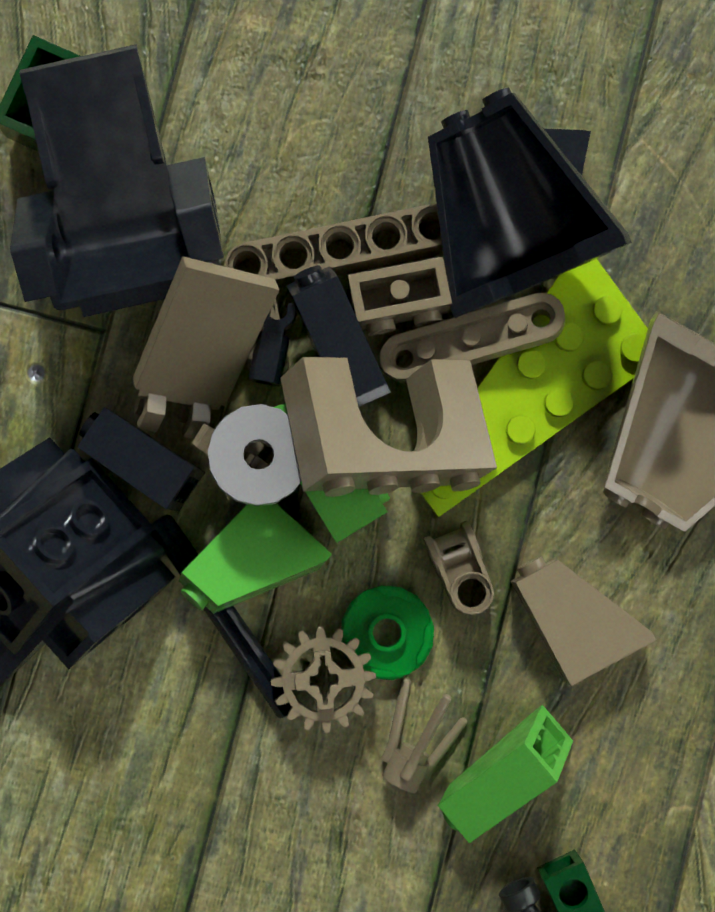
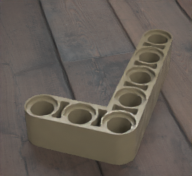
M428 204L241 243L234 246L228 252L225 267L237 269L238 265L246 259L256 260L261 264L257 275L273 278L276 280L278 287L283 288L295 282L294 276L317 265H320L322 269L330 266L337 276L432 257L443 252L442 239L429 240L424 238L419 231V227L425 222L439 224L437 204ZM381 231H389L397 237L399 242L394 248L383 250L374 244L373 237ZM343 240L352 246L353 251L347 258L335 259L328 254V246L332 242ZM290 250H300L307 256L305 264L297 269L285 267L281 260ZM275 298L270 309V317L280 320L277 298ZM255 343L246 360V365L249 371L251 367ZM287 351V356H286V361H285V366H284L283 375H284V374L288 371V369H289V355H288V351Z

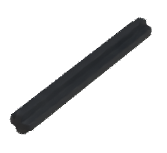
M167 514L152 523L155 528L152 535L163 547L165 554L181 576V573L198 556V553L174 518ZM231 606L213 614L205 607L204 611L273 712L280 719L286 717L292 706L289 702L283 705H277L275 699L284 693L283 687L271 686V679L282 675L273 665V662L236 608Z

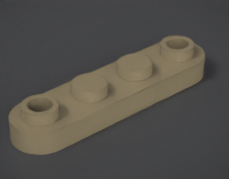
M535 293L457 318L420 327L389 338L381 348L380 363L391 380L407 384L406 378L431 359L470 360L471 365L546 344L555 340L562 333L565 326L564 308L561 302L553 295ZM538 315H545L550 319L549 324L541 328L536 327L532 322ZM401 356H413V363L406 368L399 367L398 360Z

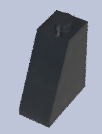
M317 265L294 276L295 282L286 285L293 303H295L297 312L317 357L348 358L358 407L391 393L336 273L330 266L322 269L320 265Z
M106 407L102 409L100 414L93 412L79 432L83 439L77 446L165 509L180 511L205 474L204 471Z

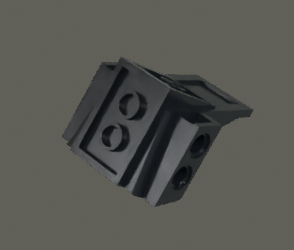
M137 44L20 70L19 74L27 98L45 182L48 189L53 188V191L17 198L10 252L25 302L50 297L52 305L56 310L80 307L83 317L165 299L182 256L204 262L224 258L217 205L205 157L167 165Z
M50 437L0 468V687L45 644L69 670L145 608L176 577L160 560L164 556L165 551L151 535L155 530L153 525L92 458L85 462L74 449H69L64 453Z

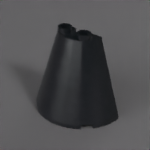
M509 87L498 90L483 98L484 107L481 108L482 111L473 116H470L468 110H463L441 121L443 129L428 136L445 269L452 300L451 311L454 318L533 287L607 255L619 247L621 248L632 243L628 232L515 93H511Z

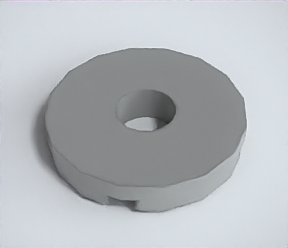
M263 404L240 407L225 416L213 431L208 448L210 473L220 490L236 502L254 506L276 504L291 495L300 484L301 476L289 417L281 409ZM262 442L271 448L273 461L268 467L254 469L247 465L243 453L251 443Z

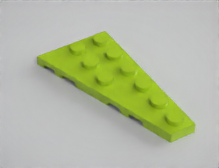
M597 259L559 275L547 291V294L556 297L563 305L565 326L562 333L549 343L499 357L477 389L497 468L480 478V485L472 489L453 491L451 485L420 493L437 518L634 378L648 328ZM538 315L533 319L532 323L536 327L541 328L547 326L550 319L545 315Z

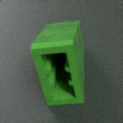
M277 503L263 506L249 504L184 569L179 578V582L184 586L181 589V593L197 609L202 611L207 607L214 614L319 570L332 554Z
M541 705L449 784L438 804L444 819L452 829L459 831L468 843H471L558 782L573 740L548 710Z

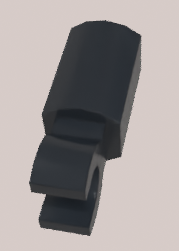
M295 303L288 304L287 314L280 320L271 318L268 313L264 322V329L260 331L255 341L248 380L265 385L281 386V377L283 376L290 340L289 337L285 336V331L291 328L296 321Z

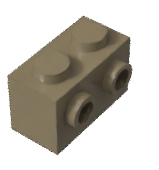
M443 257L348 275V289L352 309L362 330L367 329L369 336L395 331V324L412 320L415 327L441 322V315L448 314L452 305Z

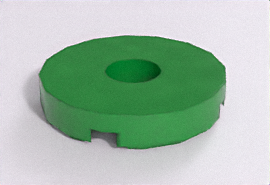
M380 585L364 590L350 602L342 617L341 629L343 630V638L341 642L347 644L355 637L360 641L354 652L357 655L363 653L370 654L371 659L363 665L364 671L375 672V679L395 680L410 674L425 662L433 647L434 625L429 610L417 595L399 586ZM382 619H392L400 626L401 633L398 641L389 646L381 645L374 639L373 629Z

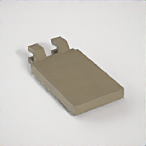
M182 256L133 375L135 389H138V397L133 409L135 414L141 415L137 422L138 429L157 432L165 416L166 401L182 404L178 419L179 422L186 423L182 429L183 437L194 439L203 423L209 426L211 409L218 411L221 405L226 406L279 292L275 279Z

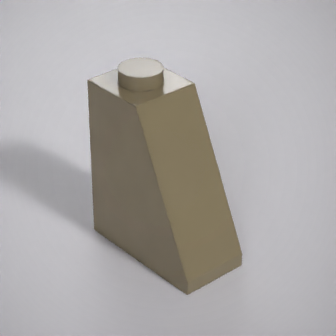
M539 556L518 567L517 571L520 576L510 581L563 681L570 686L656 641L652 631L559 560L551 559L545 562L543 557Z

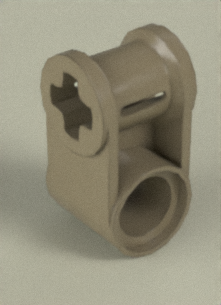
M464 521L460 523L459 529L436 538L430 535L423 537L437 576L441 578L453 608L460 613L468 615L480 614L488 609L494 596L493 586L482 561L483 557L479 544L469 522ZM458 544L463 545L462 548H459L447 554L443 553V550L456 546ZM467 579L478 582L483 590L482 600L474 607H467L458 599V587Z

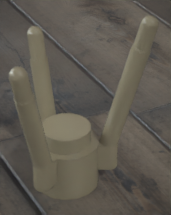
M405 677L401 682L388 744L381 757V760L388 764L382 776L394 786L410 793H416L422 780L429 781L436 765L467 725V719L460 718L429 757L425 751L451 702V696L444 694L416 746L403 742L399 749L398 744L411 680Z

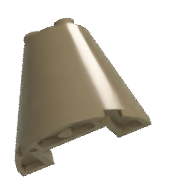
M655 311L650 319L607 470L603 494L623 507H627L630 502L645 507L642 515L663 529H667L669 524L686 532L715 506V343L677 321L668 319L664 314Z

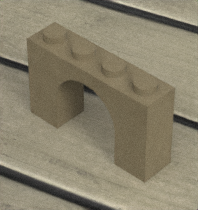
M302 357L281 377V383L303 491H324L325 496L336 497L349 494L355 489H368L369 494L380 495L392 492L399 487H410L413 493H423L434 490L439 486L451 485L453 491H464L480 485V478L495 470L497 465L471 361L431 359L406 378L417 425V443L415 450L411 452L398 450L385 444L368 428L359 411L348 358Z

